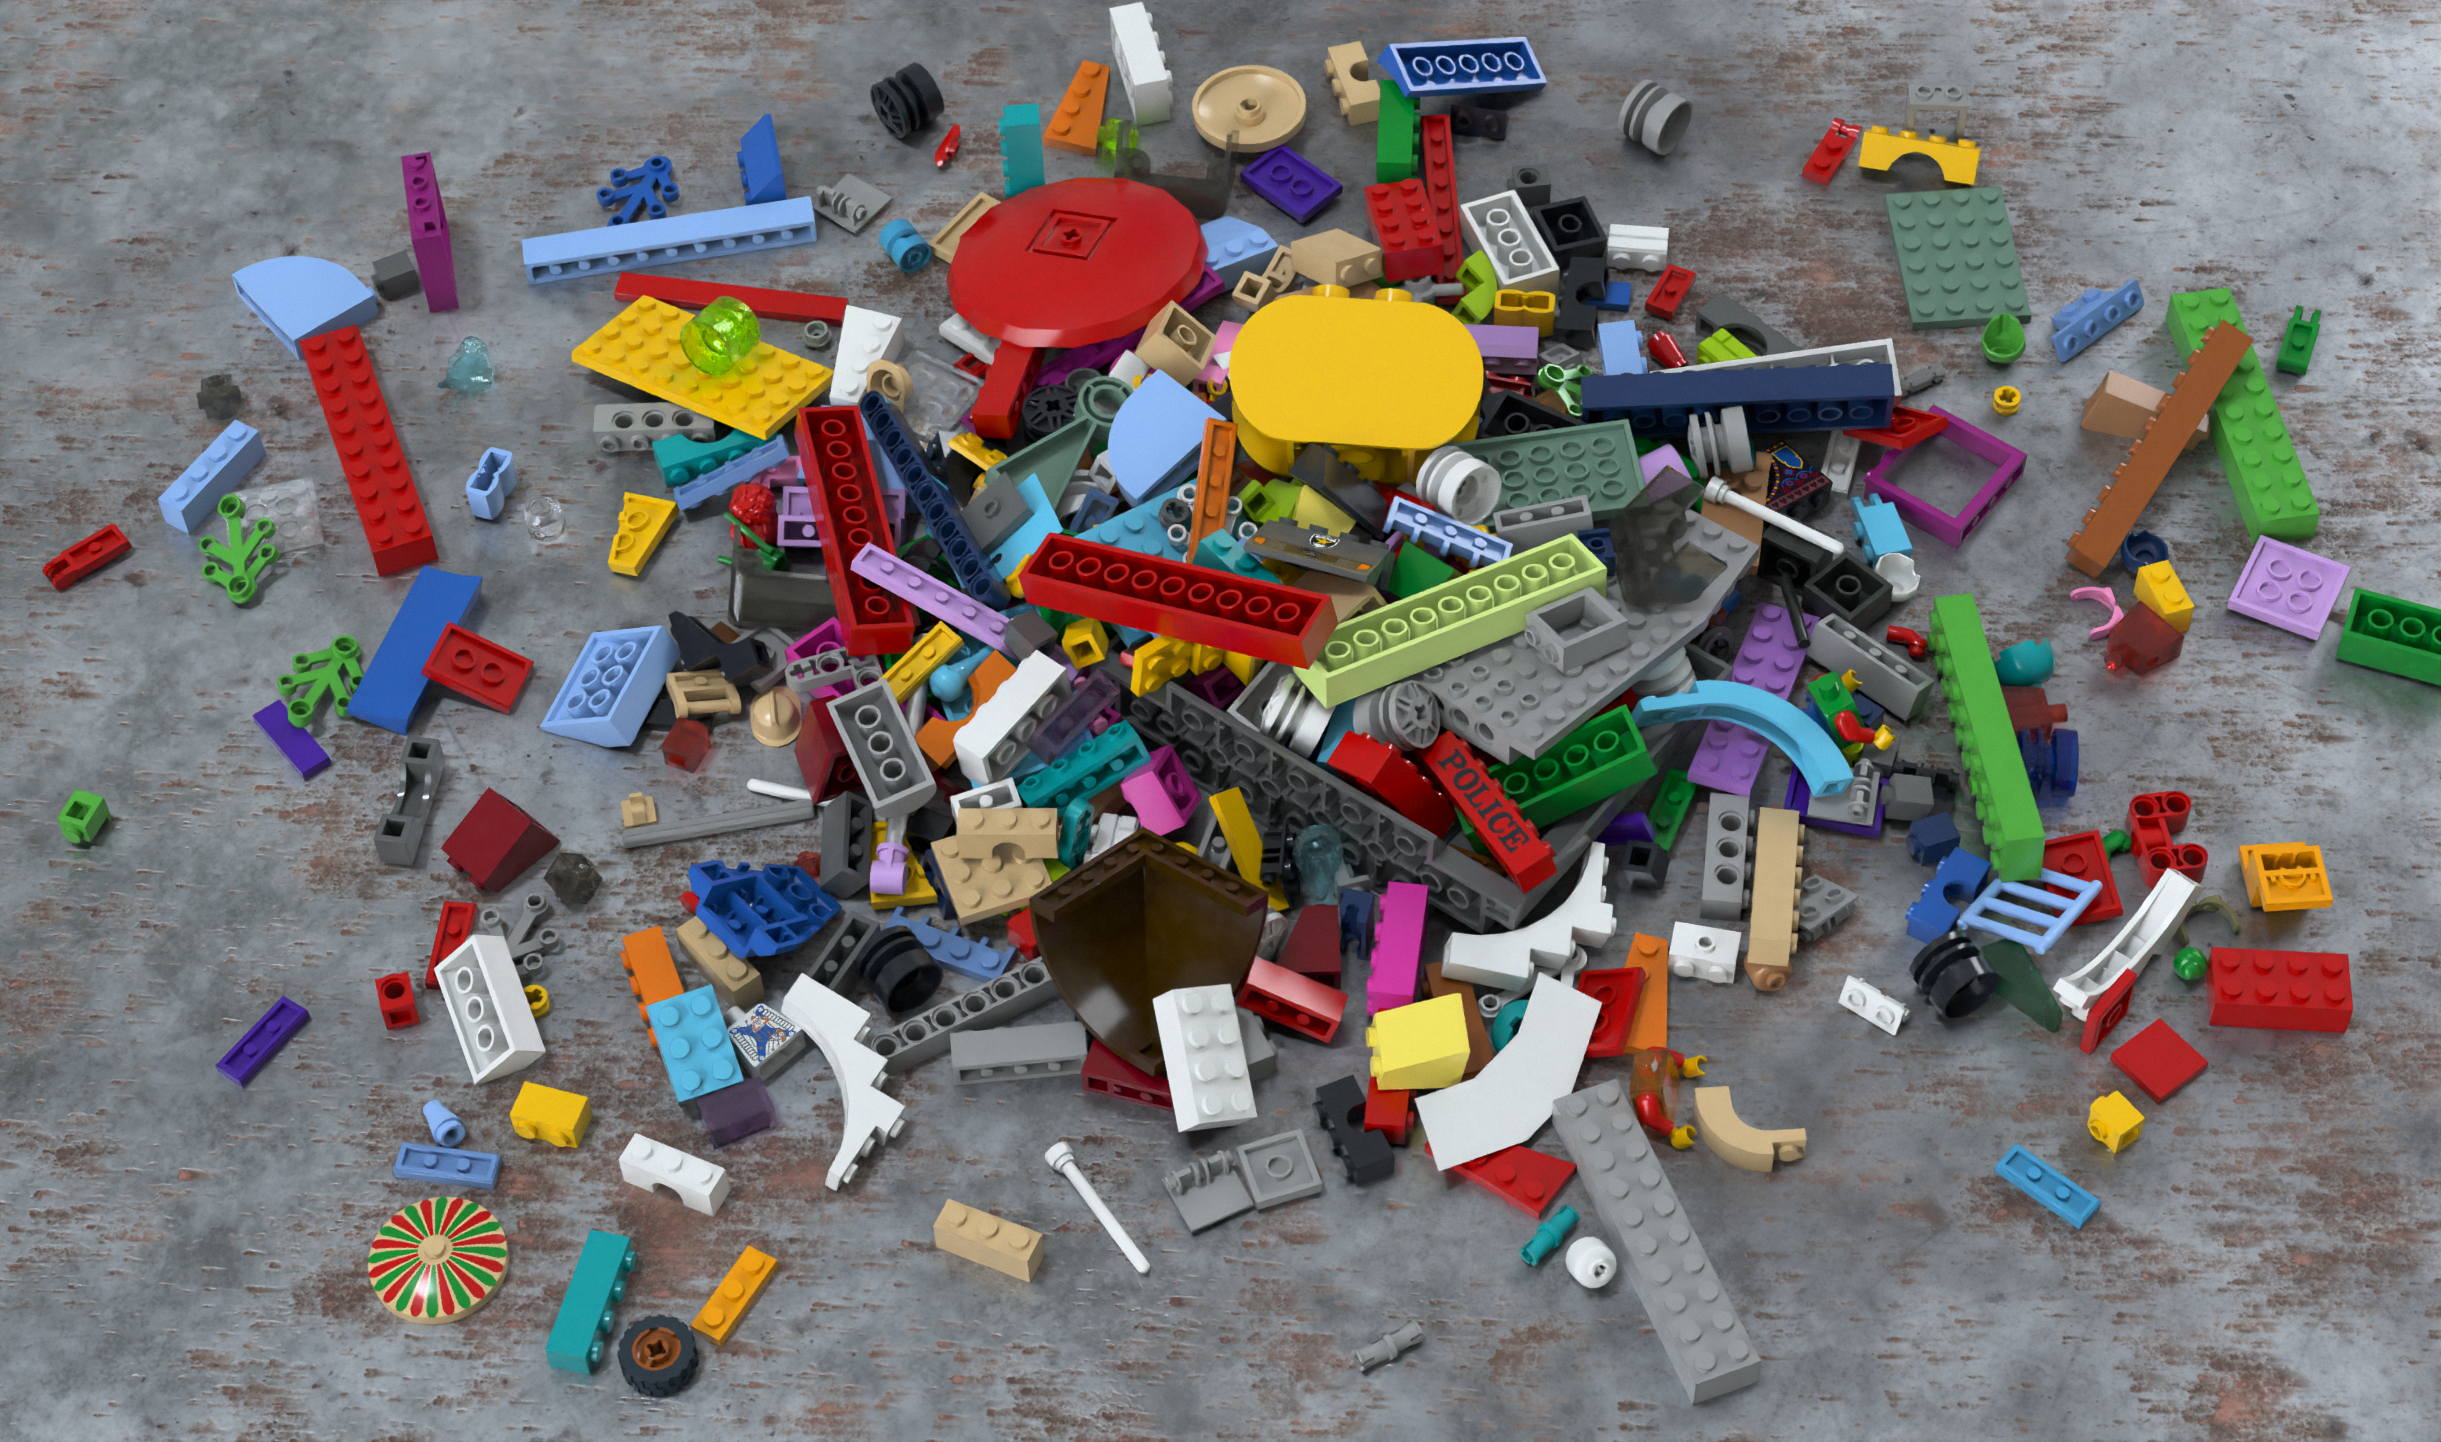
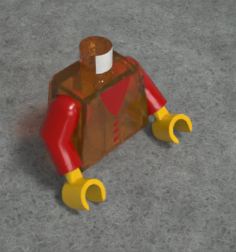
M1652 1046L1647 1050H1638L1634 1057L1629 1091L1635 1115L1641 1128H1651L1664 1137L1670 1136L1672 1145L1678 1150L1694 1145V1142L1689 1139L1697 1134L1693 1126L1686 1125L1679 1129L1674 1127V1116L1681 1078L1680 1069L1682 1068V1072L1687 1078L1705 1075L1706 1072L1701 1071L1698 1065L1707 1063V1059L1703 1055L1685 1059L1684 1054L1659 1046Z

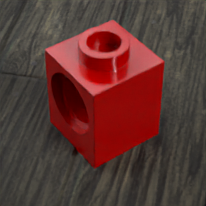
M408 971L399 974L393 973L386 977L375 979L381 1013L387 1030L420 1022L415 994Z

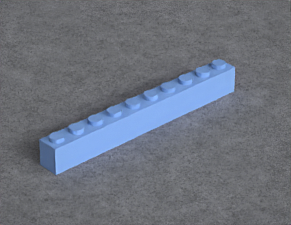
M811 196L522 239L526 274L529 285L815 242L818 239Z

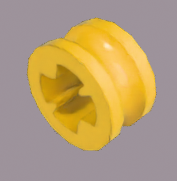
M2002 386L1995 390L1992 402L1994 411L2003 416L2016 414L2020 407L2021 393L2011 386Z
M529 985L523 988L527 1001H533L529 1006L534 1019L544 1016L550 1008V1000L545 988L540 985ZM537 998L540 999V1002H539V1003H538V1002H534V1001H535Z

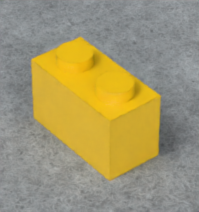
M2165 560L2139 567L2134 593L2158 636L2161 638L2189 630L2195 606L2169 561Z
M524 1082L509 1115L514 1132L523 1138H538L549 1141L558 1147L570 1146L578 1148L593 1114L588 1097Z

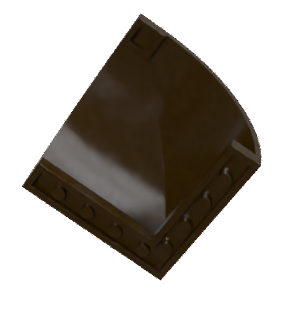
M1142 827L1029 898L1032 927L1042 960L1068 1007L1103 1045L1122 1059L1155 1077L1166 1069L1153 999L1173 989L1231 984L1234 999L1250 970L1262 938L1268 910L1269 892Z

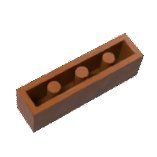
M1443 961L1424 964V978L1419 979L1423 998L1430 1000L1454 993H1461L1470 1054L1460 1083L1474 1079L1493 1059V1054L1471 982L1442 977Z

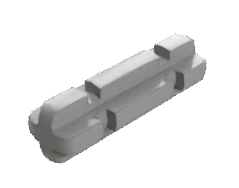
M1935 363L1928 366L1929 370L1923 368L1905 376L1904 380L1902 378L1899 379L1902 397L1908 395V391L1913 393L1931 385V381L1936 383L1943 380L1946 373L1945 368L1941 363Z

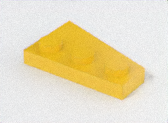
M625 492L623 497L624 509L619 514L618 521L620 525L618 533L614 535L608 565L611 571L638 576L680 509L677 503L673 501Z
M888 821L872 823L869 882L873 860H879L876 855L877 847L879 844L885 843ZM906 837L904 846L909 849V858L905 861L908 865V881L905 895L871 893L873 910L938 902L937 894L926 879L925 872L912 853V848Z

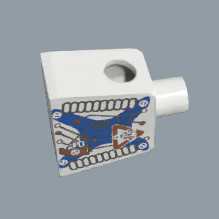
M757 1004L748 1013H745L738 1006H734L724 1016V1021L730 1026L727 1031L736 1058L758 1085L806 1047L803 1029L764 1004Z

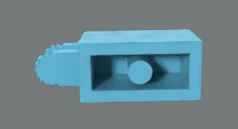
M1877 493L1870 494L1869 507L1863 506L1859 496L1851 498V510L1856 522L1852 523V533L1856 541L1859 540L1861 543L1864 563H1869L1871 569L1874 570L1879 558L1887 553H1900L1911 558L1912 546L1894 503L1883 504Z

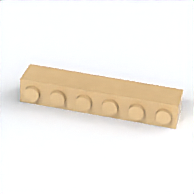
M1760 807L1747 963L1788 967L1789 953L1796 954L1798 934L1791 933V931L1798 930L1799 911H1793V909H1799L1801 889H1794V887H1800L1802 867H1796V865L1802 866L1803 846H1798L1797 844H1803L1805 825L1799 824V811Z

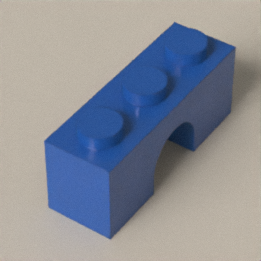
M1958 847L1954 848L1949 857L1944 855L1937 866L1936 877L1934 880L1929 878L1921 891L1922 898L1918 903L1913 902L1906 913L1905 919L1909 921L1907 935L1928 945L1943 934L1956 931L1961 909L1949 904L1947 900L1960 899L1972 904L1988 882L1991 863Z

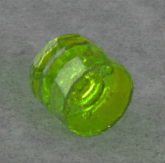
M721 296L712 301L698 315L686 323L680 333V342L686 357L700 371L712 376H722L732 369L743 357L758 346L761 339V328L756 316L748 306L730 296Z

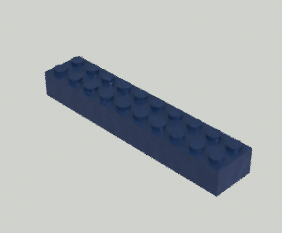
M1873 362L1867 365L1839 364L1837 366L1809 365L1796 368L1779 366L1772 369H1757L1753 367L1744 370L1715 369L1713 371L1700 372L1685 370L1675 373L1656 371L1650 374H1592L1581 376L1580 420L1588 424L1628 419L1633 438L1687 436L1690 423L1689 415L1697 414L1699 427L1706 426L1704 412L1710 413L1715 425L1721 424V409L1742 406L1748 434L1890 428L1895 398L1892 364Z

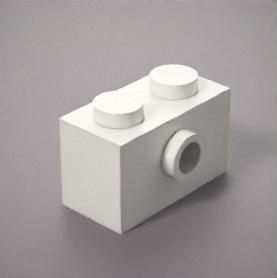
M1675 921L1668 958V973H1674L1681 977L1691 976L1709 979L1716 983L1726 982L1733 984L1742 932Z

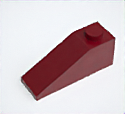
M1098 1039L1093 1040L1081 1070L1083 1090L1175 1113L1168 1080L1160 1074L1154 1077L1116 1055Z

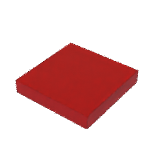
M2127 968L2088 1011L2079 1049L2089 1055L2092 1054L2128 1014L2137 981V974Z
M2161 1018L2111 1053L2110 1061L2158 1105L2206 1070L2209 1063Z

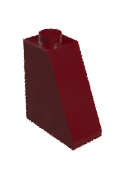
M1317 904L1314 906H1304L1276 965L1335 990H1340L1341 960L1338 905Z

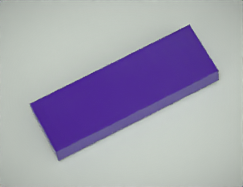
M280 699L252 715L254 722L304 780L332 764L330 757L304 727H295L288 720L287 707Z
M282 996L215 1065L217 1071L239 1086L244 1087L310 1018L308 1011L287 997Z

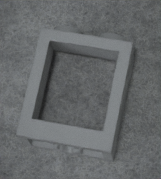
M1909 84L1902 130L1918 132L1917 137L1929 139L1931 134L1947 137L1946 142L1958 144V140L1964 138L1968 112L1967 85ZM1916 110L1958 111L1955 127L1914 126ZM1920 152L1907 153V154H1922V155H1927V154L1920 153Z
M1589 586L1527 613L1524 634L1529 645L1540 650L1547 662L1553 664L1564 674L1568 670L1587 664L1627 646L1628 620L1593 587ZM1581 617L1594 628L1568 641L1562 639L1554 631L1581 619Z

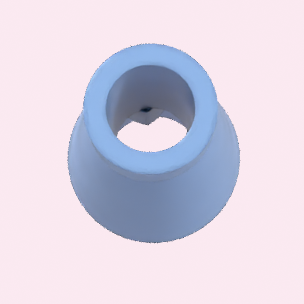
M432 1100L424 1106L423 1114L427 1118L433 1138L437 1144L444 1147H453L463 1140L465 1124L462 1119L443 1106L439 1100Z

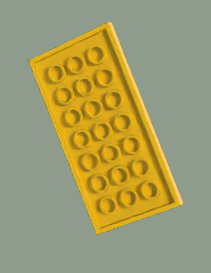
M644 295L571 351L572 362L763 440H767L797 415L798 408L806 407L830 387L834 375V370L821 364L814 363L796 354L789 353Z

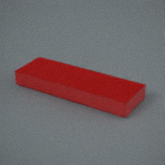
M444 901L425 979L426 989L441 990L434 968L459 948L469 935L473 934L478 913L476 903Z

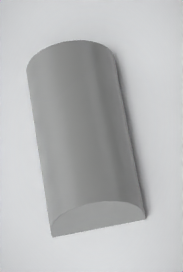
M886 677L826 703L877 815L884 818L903 816L919 809L934 796L937 789L936 783Z

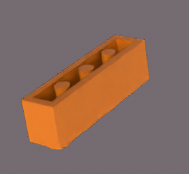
M660 925L622 937L625 950L619 952L625 971L631 969L633 976L628 977L633 995L641 996L642 1002L637 1003L643 1022H650L646 1011L647 1005L684 993ZM646 1029L652 1049L658 1047L653 1029Z

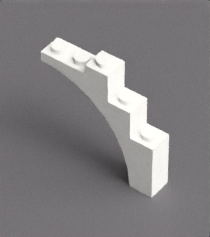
M1592 841L1583 856L1579 879L1572 894L1549 916L1528 927L1502 934L1472 935L1453 932L1444 946L1441 976L1519 992L1524 983L1531 980L1534 965L1561 970L1567 959H1572L1575 943L1602 948L1607 939L1614 936L1616 929V918H1612L1613 905L1604 903L1606 886H1602V876L1606 875L1609 863L1608 857H1604L1605 844Z
M2167 868L2148 898L2114 940L2081 970L2058 980L2053 990L2061 994L2059 1000L2072 1008L2071 1013L2086 1022L2088 1011L2127 968L2135 972L2138 978L2152 954L2162 955L2204 887L2176 869Z
M801 973L784 997L781 1013L800 1026L820 1047L833 1068L841 1090L845 1114L843 1141L840 1151L828 1171L825 1182L826 1186L837 1191L843 1181L847 1184L850 1183L859 1166L855 1163L861 1155L866 1158L876 1142L884 1146L890 1136L895 1139L899 1135L906 1122L902 1119L905 1106L879 1091L888 1077V1074L885 1073L888 1060L862 1045L871 1031V1028L867 1026L871 1014Z

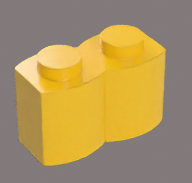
M1514 289L1496 291L1494 325L1539 327L1538 337L1553 335L1554 294L1545 291L1524 293Z

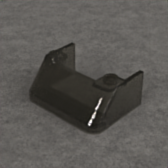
M1124 119L1118 122L1114 178H1126L1163 189L1190 210L1197 219L1217 220L1226 213L1236 175L1240 131L1233 130L1227 134L1225 158L1213 160L1207 167L1206 179L1150 173L1151 160L1149 155L1141 149L1130 148L1132 119Z
M1668 465L1640 491L1611 521L1608 527L1616 556V574L1622 598L1625 602L1636 608L1684 604L1697 600L1703 591L1728 568L1726 562L1690 541H1687L1676 553L1674 552L1673 544L1681 539L1687 531L1685 511L1706 492V489Z
M735 524L727 618L731 625L740 629L762 631L779 629L785 633L809 634L833 616L839 621L827 568L826 575L763 570L764 561L760 553L752 549L739 548L741 524Z

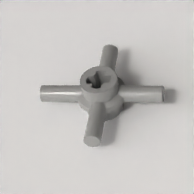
M1431 276L1404 280L1405 286L1382 288L1408 291L1413 295L1412 302L1431 305L1435 304L1434 296L1464 295L1463 283L1435 284L1431 282Z

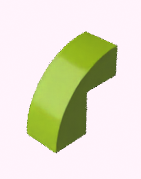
M1480 249L1467 258L1455 274L1470 291L1469 294L1459 301L1452 312V315L1462 324L1481 325L1495 303L1497 291L1496 276L1490 261Z

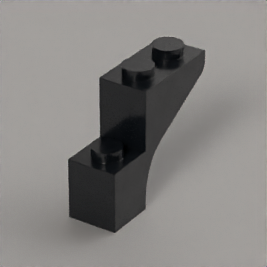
M679 611L668 615L672 625L670 628L671 634L677 641L681 652L680 661L688 671L712 670L720 667V672L725 680L742 687L774 671L764 642L746 637L736 643L727 644L695 617H687Z

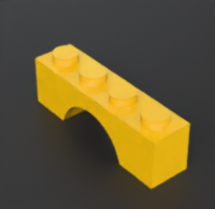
M1872 125L1871 130L1866 129L1864 131L1858 164L1860 167L1887 171L1898 157L1911 152H1920L1931 156L1937 161L1946 181L1971 185L1975 183L1981 147H1976L1975 141L1959 139L1957 144L1946 142L1947 137L1932 134L1929 136V139L1917 137L1918 132L1901 130L1900 134L1889 133L1888 127Z

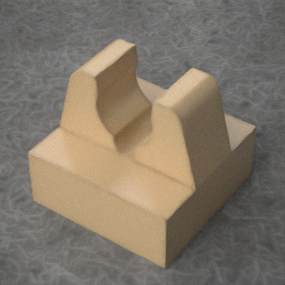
M642 792L629 794L630 800L621 801L625 829L658 824L652 795L643 797Z

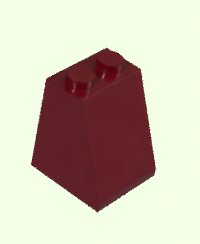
M835 695L809 702L794 748V753L810 797L815 804L835 799L846 790L851 793L865 790L826 706V703L837 699Z
M488 787L440 849L450 856L447 862L461 873L466 870L471 874L468 880L482 891L488 887L498 893L555 848L561 840L519 805Z

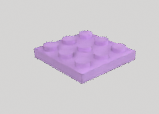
M2260 535L2231 594L2227 608L2318 641L2351 567Z

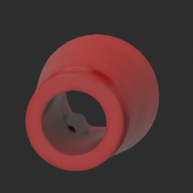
M1660 331L1648 341L1646 347L1649 349V355L1666 368L1672 369L1689 365L1672 334Z

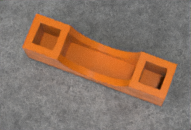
M996 649L967 678L973 693V704L968 716L958 721H944L932 717L915 734L914 739L929 770L935 772L940 766L946 770L957 758L953 744L956 732L962 726H966L976 715L978 708L983 703H987L996 694L1000 684L1005 680H1009L1017 671Z

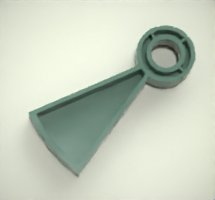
M1099 376L1088 380L1078 394L1074 407L1075 420L990 467L987 470L984 483L989 486L1005 471L1012 476L1016 485L1019 486L1035 472L1054 512H1056L1092 438L1099 440L1109 439L1110 429L1117 413L1105 414L1095 407L1094 402L1099 399H1108L1114 402L1120 409L1134 390L1124 381L1115 377Z

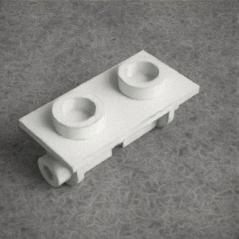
M1850 975L1847 977L1838 1003L1893 1036L1897 1034L1901 1021L1906 1022L1911 1014V1011L1907 1009V1004H1901L1888 995H1882L1881 991L1866 983L1865 979H1857Z

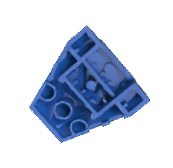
M712 860L693 864L688 871L691 889L700 898L696 907L697 917L707 926L711 933L721 939L728 946V949L739 958L755 955H776L796 950L837 916L842 909V906L827 891L819 888V884L800 866L765 864L763 871L749 870L751 865L747 862H740L737 869H730L724 866L723 861Z

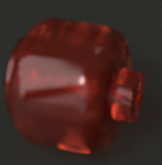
M808 850L798 854V859L795 860L793 866H800L813 879L820 877L821 854L819 852L809 853Z

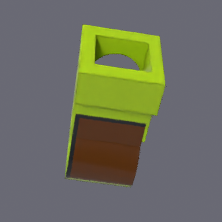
M1237 468L1232 472L1229 497H1238L1242 502V512L1254 522L1258 521L1275 504V501L1261 483L1255 479L1251 480ZM1263 499L1262 504L1257 509L1251 510L1249 508L1254 501Z

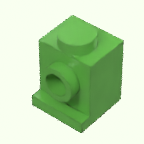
M75 789L57 817V821L67 840L73 843H80L82 839L91 842L104 821H109L111 814L104 797Z

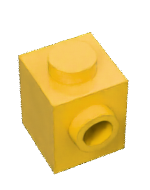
M1087 617L1066 626L1062 646L1076 670L1104 660L1106 657L1109 639L1099 620Z
M2118 1090L2108 1097H2099L2090 1106L2087 1126L2091 1134L2097 1140L2103 1141L2115 1154L2141 1137L2145 1117Z

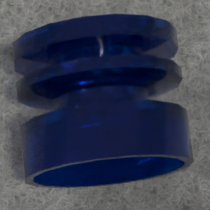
M2020 727L2017 743L2028 779L2031 781L2033 796H2039L2043 782H2048L2052 797H2074L2079 764L2077 730L2054 728L2050 743H2045L2042 728L2035 729L2033 742H2031L2030 729L2028 727Z

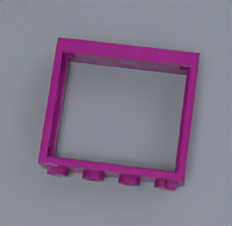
M431 153L401 156L411 240L430 313L459 308L449 227Z
M1933 404L1927 412L1947 417L1949 424L1948 428L1937 434L1999 466L1998 471L1960 514L1954 518L1887 482L1893 473L1921 444L1922 441L1904 450L1893 448L1892 450L1888 449L1884 453L1880 464L1875 469L1871 468L1864 477L1863 482L1866 483L1864 499L1869 501L1870 494L1877 493L1883 504L1894 503L1900 519L1958 550L2023 476L2027 454Z

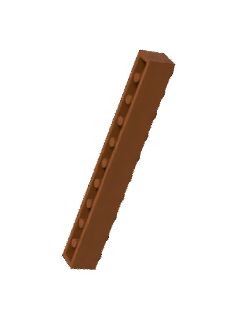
M2224 319L2216 328L2210 326L2200 340L2204 343L2201 350L2195 348L2186 361V364L2190 367L2186 373L2181 370L2172 382L2171 386L2175 390L2171 395L2166 393L2156 407L2160 410L2156 418L2151 415L2141 429L2146 434L2142 440L2136 438L2126 452L2131 457L2127 463L2121 461L2111 476L2115 478L2112 486L2108 484L2104 486L2096 498L2100 501V504L2096 509L2091 507L2081 521L2085 524V527L2081 532L2076 530L2068 540L2066 546L2070 550L2064 559L2094 579L2106 568L2254 339Z

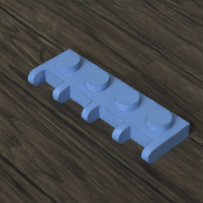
M781 434L777 436L776 440L760 448L757 446L752 449V452L734 461L729 460L725 462L724 466L706 475L701 474L698 476V479L682 487L677 486L673 488L675 501L680 510L697 508L704 503V499L714 494L717 496L725 494L732 488V485L742 480L743 482H748L756 478L760 471L768 467L776 468L785 463L786 458L790 457V453L784 436Z
M1394 496L1382 530L1389 533L1391 529H1395L1410 535V543L1416 544L1419 539L1439 547V555L1444 557L1449 551L1470 560L1469 567L1474 569L1477 563L1486 567L1509 558L1513 544L1398 496Z
M897 906L884 928L896 925L907 926L916 935V938L921 941L924 949L935 958L942 968L983 983L1007 973L1018 953V948L1010 946L1006 953L990 948L991 938L986 936L981 939L980 943L960 937L962 929L958 926H953L950 933L931 927L932 917L926 915L923 916L920 922L905 918L906 909L901 906Z

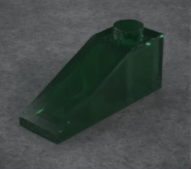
M2002 939L1981 946L1979 956H1984L2000 975V984L1995 994L2051 1033L2059 1032L2063 1012L2023 944Z

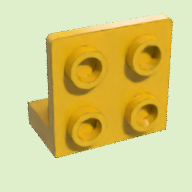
M963 432L951 438L948 445L986 471L978 476L972 487L976 489L977 487L987 486L984 483L987 470L1008 457L996 449L991 451L983 446L984 441L971 432H968V434Z

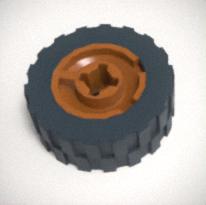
M659 1314L654 1317L647 1316L645 1319L633 1323L630 1329L627 1328L623 1339H620L618 1359L623 1376H625L628 1385H632L638 1393L642 1392L646 1396L651 1397L652 1395L662 1397L665 1394L676 1393L678 1389L685 1387L696 1373L695 1369L699 1363V1354L694 1335L691 1330H688L687 1325L683 1321H678L676 1317H666ZM657 1352H663V1353H664V1354L660 1353V1354L656 1355L654 1358H652L653 1355H654L655 1353H657Z

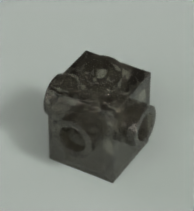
M231 374L213 375L201 379V392H197L196 397L199 409H205L207 419L226 420L231 418L233 414H237L238 403L242 402L239 385L233 384Z
M559 853L543 877L556 892V897L565 904H588L603 880L594 869L595 865L589 859L585 858L583 854Z

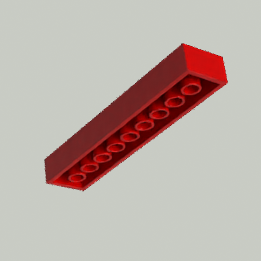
M357 324L300 340L306 366L379 577L439 559L433 535Z
M859 406L798 408L795 439L847 656L907 653L911 649L915 627L909 602L850 570L853 559L868 542L897 557Z
M1053 532L1048 533L1018 575L1026 601L1029 604L1307 670L1310 669L1339 624L1332 598L1329 595Z

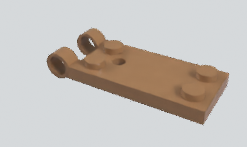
M1756 451L1752 472L1732 473L1730 468L1723 467L1724 461H1721V475L1717 477L1726 481V485L1731 487V491L1765 506L1772 454ZM1713 463L1706 464L1708 478L1704 480L1700 515L1759 545L1761 548L1763 519L1727 502L1723 504L1717 502L1714 504L1704 499L1705 489L1711 478L1715 476ZM1759 557L1748 570V574L1756 575Z

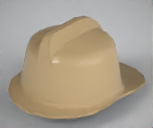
M878 359L872 362L867 370L866 394L872 390L880 392L897 405L903 414L905 401L910 397L913 389L912 378L905 370V365L900 363L893 364L886 359Z
M773 686L762 695L757 693L753 698L750 707L751 728L754 737L761 744L768 747H782L790 744L797 738L802 727L801 702L796 692L785 686Z

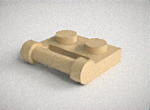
M720 669L666 673V686L673 701L677 719L688 718V715L726 711L729 714H739L741 712V700L735 684L725 680ZM695 700H707V701L690 702V701H695Z

